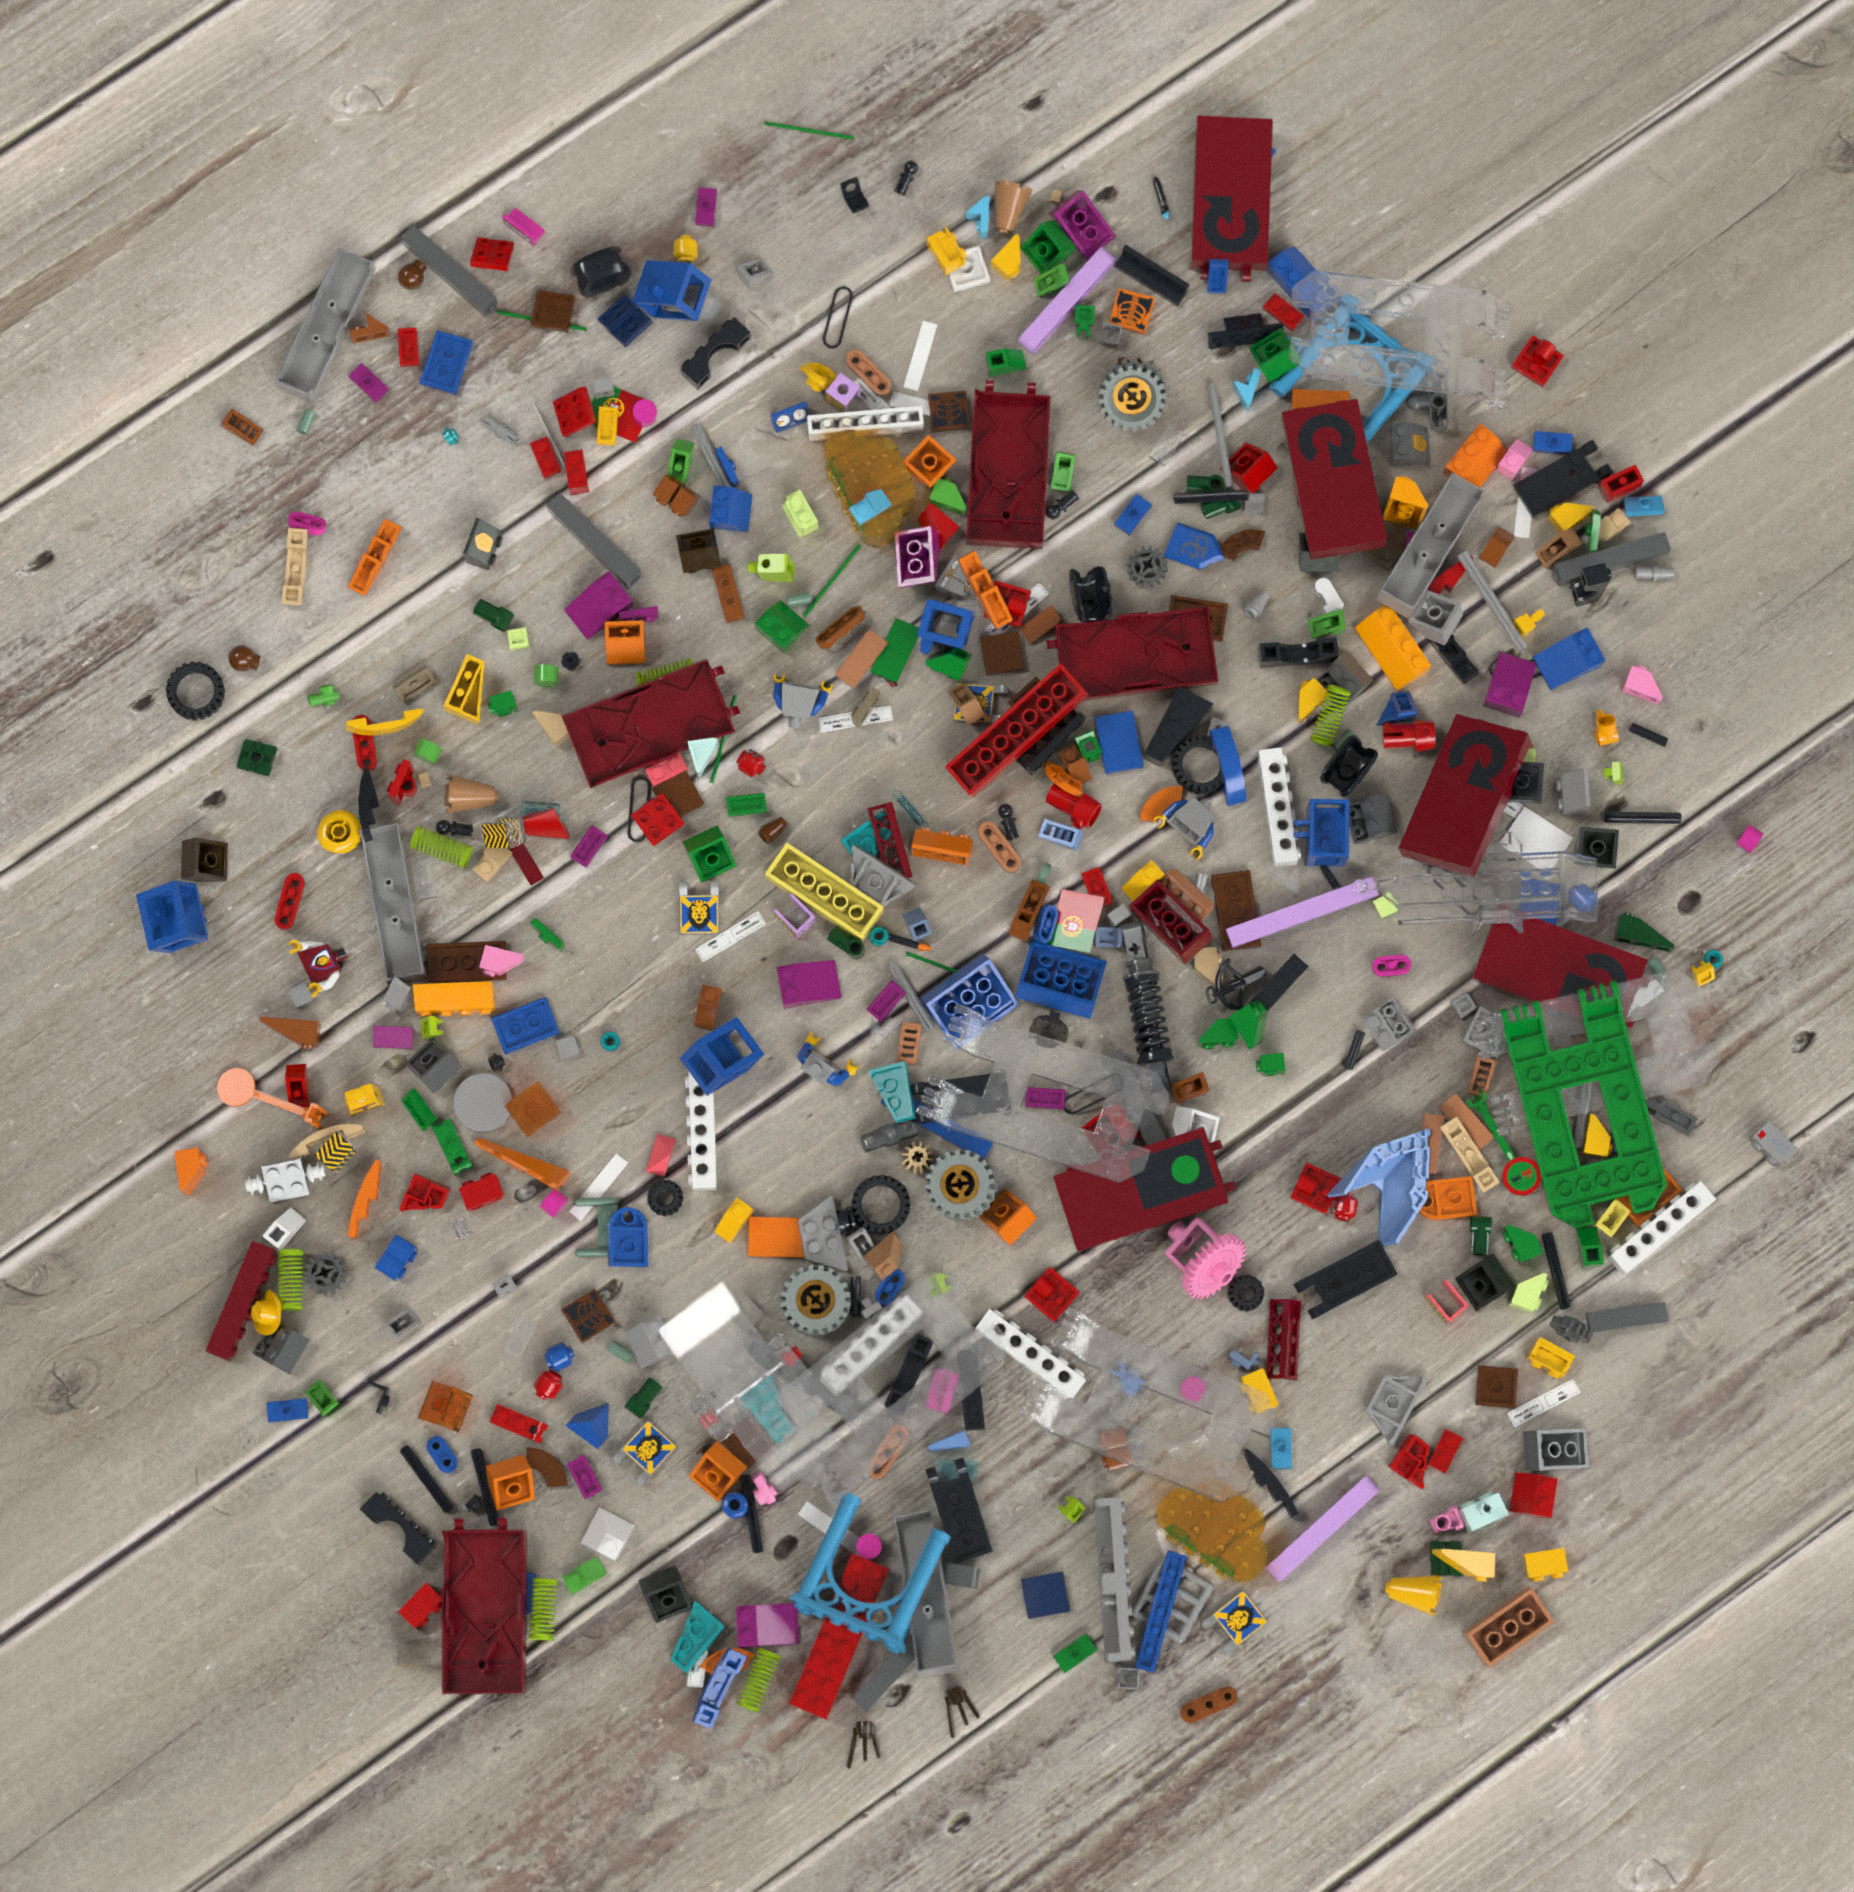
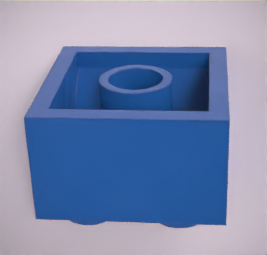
M713 485L709 519L710 529L748 532L752 494L734 487Z

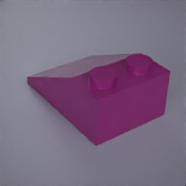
M1076 190L1048 213L1086 260L1094 255L1099 248L1105 246L1116 237L1089 197L1082 190Z
M932 526L895 532L898 588L936 583L940 551L938 532Z
M610 571L594 581L564 611L583 636L589 640L605 628V622L616 620L620 617L619 612L628 611L634 606L632 599Z
M1499 652L1483 706L1520 717L1530 690L1536 663Z
M835 960L795 963L776 967L784 1009L842 999Z
M794 1603L736 1606L739 1648L799 1644L798 1614Z

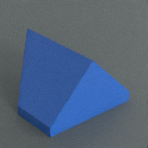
M1410 691L1391 693V697L1377 725H1383L1387 722L1392 724L1414 721L1417 709Z
M609 1403L575 1414L566 1424V1427L598 1449L608 1438Z

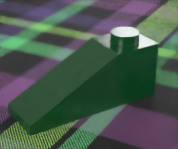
M1623 913L1618 916L1614 941L1671 952L1674 949L1673 943L1643 920L1635 917L1634 914Z

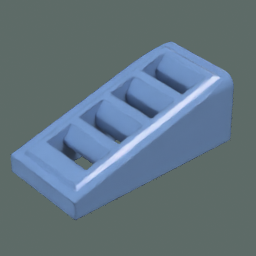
M1044 819L1038 837L1077 851L1083 832L1080 829ZM1049 826H1053L1050 835H1046ZM1057 828H1059V833L1057 835V838H1055L1054 836ZM1067 831L1065 840H1062L1064 832Z
M961 1431L929 1444L928 1450L939 1451L965 1448L970 1446V1442L965 1431Z

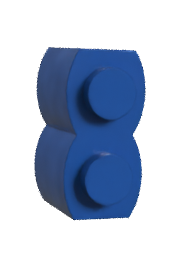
M396 1234L377 1262L375 1269L394 1281H397V1279L401 1280L407 1272V1269H405L406 1265L409 1262L412 1263L417 1257L418 1253L416 1250L418 1248Z

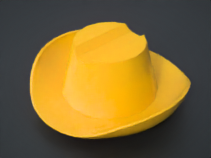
M806 362L799 367V370L807 375L806 385L811 386L812 390L821 392L824 389L827 390L837 378L836 373L831 368L821 363Z
M341 809L328 813L320 821L317 829V838L321 846L333 853H347L359 844L361 825L356 816L351 812Z
M270 1289L263 1295L261 1301H257L252 1306L251 1315L254 1327L258 1333L271 1335L280 1325L281 1303L278 1296Z

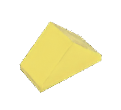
M1615 1199L1597 1220L1596 1226L1612 1237L1631 1211Z

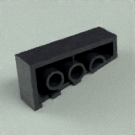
M1179 686L1144 753L1143 759L1161 767L1192 730L1212 710L1214 703Z

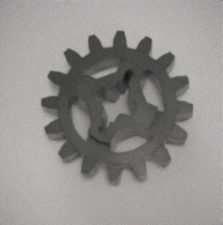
M1142 546L1140 552L1137 549L1134 550L1135 556L1129 555L1131 561H1128L1126 566L1131 568L1127 569V574H1132L1130 580L1136 579L1137 586L1143 583V588L1146 587V584L1153 588L1154 582L1159 585L1161 582L1160 578L1165 579L1166 575L1164 573L1168 572V568L1165 566L1168 564V560H1163L1165 554L1159 555L1158 548L1152 551V546H1149L1148 550H1145L1144 546ZM1156 560L1159 562L1160 569L1158 566H1156ZM1151 562V567L1144 571V566ZM1134 565L1139 568V574L1135 571Z
M324 1252L323 1257L317 1253V1259L310 1258L311 1265L305 1264V1267L309 1269L303 1272L305 1276H308L305 1283H311L309 1288L311 1290L316 1288V1294H319L321 1291H323L325 1296H327L328 1291L335 1294L334 1289L337 1287L341 1290L342 1288L339 1284L346 1283L343 1276L348 1275V1273L342 1270L346 1268V1265H340L342 1259L339 1257L335 1260L336 1255L334 1253L330 1257H328L327 1252ZM325 1261H331L336 1265L328 1266ZM318 1265L317 1271L313 1273L315 1266ZM324 1269H326L329 1272L327 1278L321 1276L322 1274H324ZM338 1274L337 1280L333 1282L335 1275ZM322 1281L326 1287L319 1286L315 1282Z
M1554 1315L1549 1324L1551 1328L1557 1331V1335L1569 1342L1578 1343L1580 1341L1582 1343H1589L1593 1335L1592 1331L1586 1327V1324L1575 1317Z

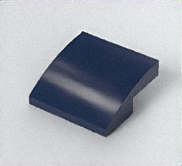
M625 294L597 319L625 348L653 323L651 318L641 311Z
M1063 1572L1021 1579L1028 1619L1070 1612Z

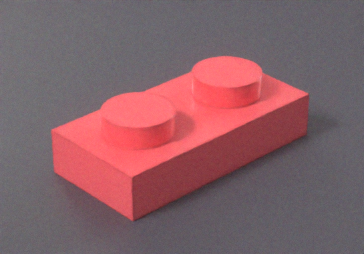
M680 752L673 758L645 769L653 787L685 770L689 771Z

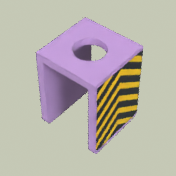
M840 373L826 390L825 402L840 413L847 412V404L853 397L860 398V386ZM840 386L848 393L845 395H841L838 393L837 389Z
M791 893L789 895L790 900L809 919L796 930L776 908L773 910V913L798 939L816 920L815 916Z

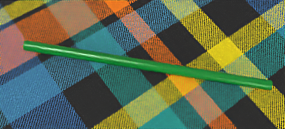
M767 121L764 123V125L854 139V136Z
M500 310L497 311V314L526 320L532 319V317ZM571 324L569 327L571 329L587 331L586 327Z
M858 544L855 547V549L851 552L848 558L840 566V568L833 575L830 581L826 584L823 590L819 593L816 599L812 602L809 608L805 611V613L803 614L804 617H806L809 614V612L817 604V602L824 595L827 589L831 586L834 580L838 577L841 571L845 568L848 562L856 554V552L861 547L860 544Z
M736 695L733 696L731 707L735 706ZM727 735L722 736L710 780L712 784H714Z
M906 953L907 956L956 973L959 971L913 953Z

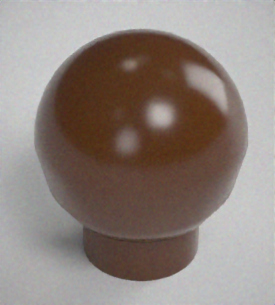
M415 259L412 264H406L401 267L398 272L399 284L407 290L419 288L424 280V272L427 270L426 265L422 261Z
M238 645L230 651L228 661L234 670L245 672L249 669L257 670L261 656L254 654L252 649L245 645Z

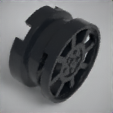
M846 1206V1209L836 1208L841 1236L846 1235L847 1232L852 1234L856 1232L852 1206Z

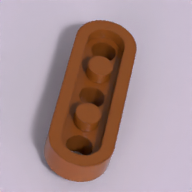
M854 606L819 633L815 639L821 649L831 648L836 641L847 635L856 625L863 622L866 614L862 607Z
M1222 1687L1184 1704L1180 1710V1716L1187 1723L1199 1721L1234 1705L1238 1698L1237 1692L1232 1687ZM1225 1693L1231 1694L1230 1700L1224 1699ZM1211 1701L1213 1703L1212 1708L1208 1709L1205 1703ZM1188 1709L1194 1710V1715L1192 1717H1189L1187 1715Z

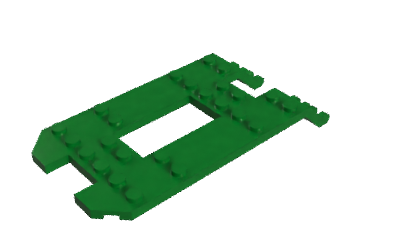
M1616 980L1609 983L1613 994L1609 997H1606L1604 984H1598L1601 999H1598L1595 985L1590 987L1593 1001L1589 1002L1586 1000L1585 990L1583 988L1577 990L1582 1020L1588 1042L1550 1051L1539 1000L1532 1002L1535 1016L1531 1017L1528 1016L1527 1005L1521 1004L1524 1019L1520 1017L1518 1006H1513L1516 1021L1509 1022L1507 1009L1500 1010L1505 1040L1551 1215L1575 1229L1595 1224L1590 1206L1592 1204L1628 1195L1632 1212L1636 1214L1652 1210L1667 1186L1622 1013L1620 992ZM1598 1081L1618 1156L1580 1166L1560 1090Z

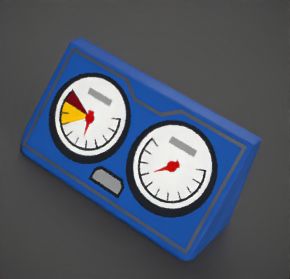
M802 402L771 414V422L775 432L779 433L808 422L807 416L810 415L807 402Z

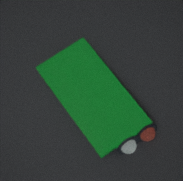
M895 619L885 640L888 644L877 657L870 671L878 675L881 683L888 682L890 687L898 686L897 682L919 638L917 637L918 627L900 619Z

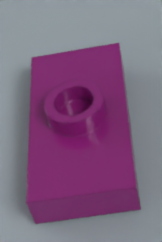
M698 187L695 226L714 227L717 189Z
M362 363L348 376L375 403L389 391V388Z
M591 825L570 858L587 868L608 838V835Z
M891 980L866 1010L877 1020L883 1022L907 992L895 981Z
M1026 1087L1025 1107L1064 1110L1066 1090Z

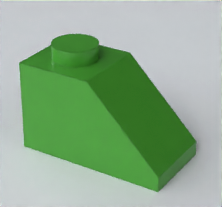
M676 439L671 450L668 475H672L685 486L693 459L695 443Z
M947 478L939 479L934 485L929 498V504L931 502L936 507L965 517L967 507L956 484Z

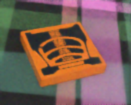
M1119 288L1109 323L1122 326V329L1145 335L1155 297Z

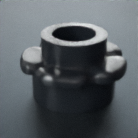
M575 652L563 654L562 666L568 670L577 668L580 664L578 654Z
M493 1053L492 1056L488 1057L489 1065L494 1072L503 1070L502 1066L505 1063L501 1055Z
M474 1494L465 1504V1507L468 1509L467 1512L471 1510L475 1512L483 1504L480 1502L482 1497L479 1498Z

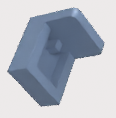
M1096 928L1093 947L1120 948L1124 942L1122 928Z
M1234 1349L1228 1356L1230 1359L1229 1363L1237 1369L1241 1367L1245 1371H1248L1249 1368L1254 1370L1260 1361L1257 1358L1259 1356L1257 1351L1250 1361Z

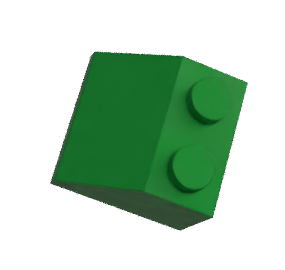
M1055 220L1041 223L1020 246V249L1040 274L1062 264L1077 249Z
M1282 328L1249 347L1269 383L1302 363Z
M781 600L768 608L754 623L755 630L783 654L809 627L807 622Z
M718 825L682 841L701 883L736 867Z
M1258 999L1229 1016L1249 1050L1262 1042L1267 1021V1009Z

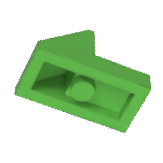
M1059 264L1033 279L1038 297L1059 293L1065 287V284L1070 282L1065 264Z
M1056 452L1051 489L1070 492L1076 454Z
M1342 609L1308 620L1312 639H1318L1330 634L1341 635L1346 629Z
M320 1379L305 1391V1394L322 1416H325L340 1403Z
M598 1557L579 1565L577 1569L562 1578L573 1595L604 1577L607 1573Z

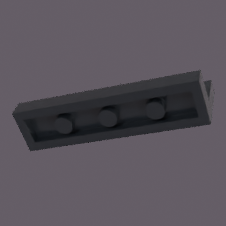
M1127 245L1123 247L1122 255L1114 265L1116 269L1177 307L1188 293L1190 284Z
M1073 709L1070 713L1074 718L1069 723H1063L1062 719L1061 724H1056L1054 727H1061V731L1056 737H1050V731L1047 732V737L1042 736L1038 741L1047 740L1048 745L1042 751H1036L1035 743L1015 761L1032 776L1085 722V716L1081 712L1077 713ZM1026 754H1034V759L1028 765L1021 760Z
M977 1350L957 1351L965 1432L985 1431Z

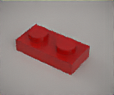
M1276 293L1271 296L1262 308L1278 322L1283 323V326L1291 332L1304 319L1303 314Z
M417 327L399 328L400 367L419 366Z
M547 436L530 443L544 479L562 472Z
M1100 867L1081 873L1088 894L1105 897L1102 908L1113 904Z
M1444 1429L1427 1465L1446 1474L1463 1438Z

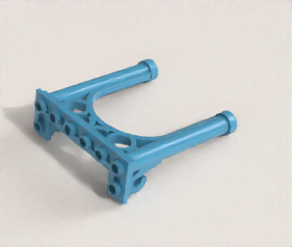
M1344 293L1341 296L1337 311L1298 355L1302 363L1282 374L1277 380H1274L1269 385V388L1275 395L1284 398L1325 351L1335 347H1352L1363 351L1379 365L1386 382V391L1382 401L1363 422L1366 442L1368 443L1419 382L1424 378H1428L1433 363H1431L1432 361L1428 356L1421 355L1419 352L1415 356L1409 349L1401 347L1398 340L1394 337L1390 338L1385 334L1383 328L1378 325L1375 326L1365 314L1357 312L1359 305L1356 299ZM1354 328L1360 333V338L1358 340H1348L1345 330ZM1341 331L1342 340L1331 341ZM1365 334L1375 343L1365 341V344H1362ZM1382 348L1392 355L1386 359V362L1383 361L1385 356L1382 354ZM1390 362H1397L1402 366L1403 372L1401 374L1390 373L1388 364ZM1391 380H1401L1391 392Z
M843 1491L840 1497L841 1502L798 1593L795 1592L794 1596L791 1595L790 1599L794 1603V1607L798 1609V1612L803 1615L809 1616V1614H812L823 1619V1616L827 1617L831 1623L837 1626H841V1624L848 1626L847 1629L853 1633L859 1634V1632L866 1634V1638L876 1642L877 1639L883 1641L884 1645L888 1647L887 1650L892 1653L899 1654L901 1652L906 1654L907 1650L905 1649L906 1644L904 1641L910 1630L909 1622L944 1546L948 1545L951 1536L938 1529H932L906 1587L895 1598L882 1603L857 1601L846 1595L838 1587L833 1575L834 1557L861 1502L859 1497ZM825 1571H827L829 1582L820 1584ZM824 1589H834L836 1596L833 1601L826 1602L820 1599V1593ZM840 1598L843 1599L841 1602L846 1606V1613L832 1608L839 1604ZM900 1603L893 1618L889 1608ZM866 1610H868L866 1617L869 1623L855 1618V1615L858 1613H866ZM884 1610L887 1613L888 1619L884 1624L872 1621V1615L876 1611Z

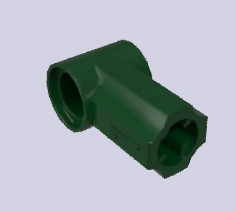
M1187 475L1186 493H1198L1199 491L1200 494V491L1202 493L1204 491L1205 494V491L1206 493L1207 491H1211V493L1215 491L1216 493L1219 490L1221 493V490L1222 492L1224 490V480L1220 475ZM1212 483H1218L1220 484V487L1214 489L1210 485Z
M1239 501L1200 503L1206 520L1222 513H1232L1241 508Z
M483 599L476 603L473 611L474 615L486 620L494 628L502 632L506 631L514 617L511 611L503 607L498 608Z
M835 926L829 933L827 941L847 953L852 959L858 960L864 956L865 948L859 939H855L838 926ZM854 945L861 947L858 953L851 952V948Z
M1471 1215V1254L1488 1255L1492 1217Z
M649 1377L639 1391L632 1395L624 1407L641 1419L663 1387Z

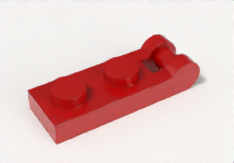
M499 1404L496 1405L489 1422L539 1444L543 1440L544 1430L546 1431L549 1426ZM532 1425L537 1427L534 1434L529 1433Z

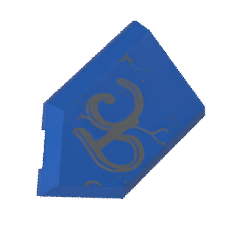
M1179 522L1174 529L1164 558L1199 570L1216 561L1219 562L1225 559L1214 534Z

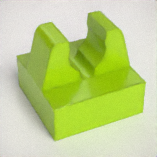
M1620 761L1612 762V768L1603 769V777L1605 779H1613L1615 785L1623 784V765Z
M427 1016L420 1020L422 1039H430L444 1033L443 1030H437V1025L443 1023L442 1019H438L436 1016Z
M1066 1496L1065 1499L1068 1501V1504L1065 1507L1059 1505L1058 1508L1074 1524L1086 1508L1075 1497Z

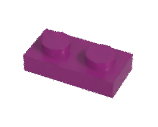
M657 606L619 612L620 621L643 620L645 623H650L659 618Z
M585 1455L567 1463L585 1500L603 1491Z

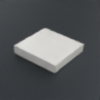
M980 246L965 249L967 255L965 257V265L948 274L954 292L990 283V277Z

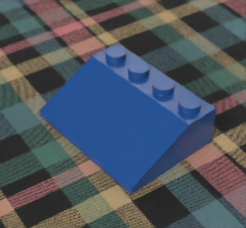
M1032 940L1015 998L1091 1019L1107 961Z
M984 954L978 956L920 998L930 1016L956 1050L1019 1006L1016 998L990 958Z

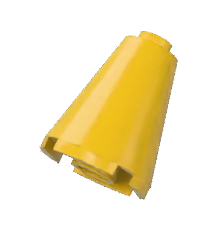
M1433 1575L1391 1578V1582L1387 1581L1385 1593H1388L1389 1598L1436 1616L1437 1611L1434 1609L1435 1605L1439 1606L1442 1583L1438 1581L1442 1577Z

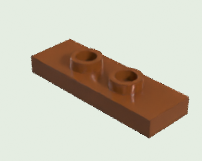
M730 563L715 567V569H712L726 624L745 619Z

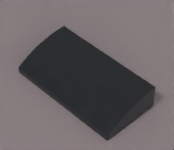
M1522 763L1514 780L1512 795L1508 802L1542 804L1544 763Z

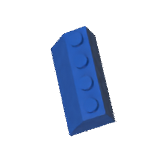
M1295 246L1281 251L1268 262L1266 271L1315 326L1339 307L1341 297Z

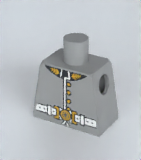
M954 555L935 584V590L961 601H964L968 594L976 597L957 561L958 557Z

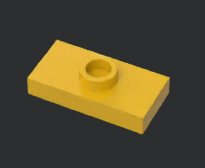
M599 406L597 445L616 446L617 407Z

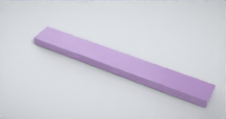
M1369 877L1227 928L1225 931L1232 948L1374 898L1379 894L1373 878Z

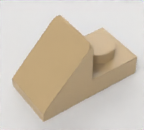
M1619 508L1600 521L1599 547H1602L1630 525L1631 522Z
M487 848L483 852L484 856L472 870L488 883L513 854L509 849Z

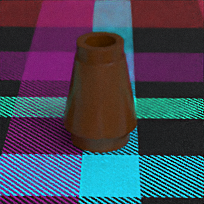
M779 817L761 826L758 834L765 843L773 842L787 827V823L782 817Z

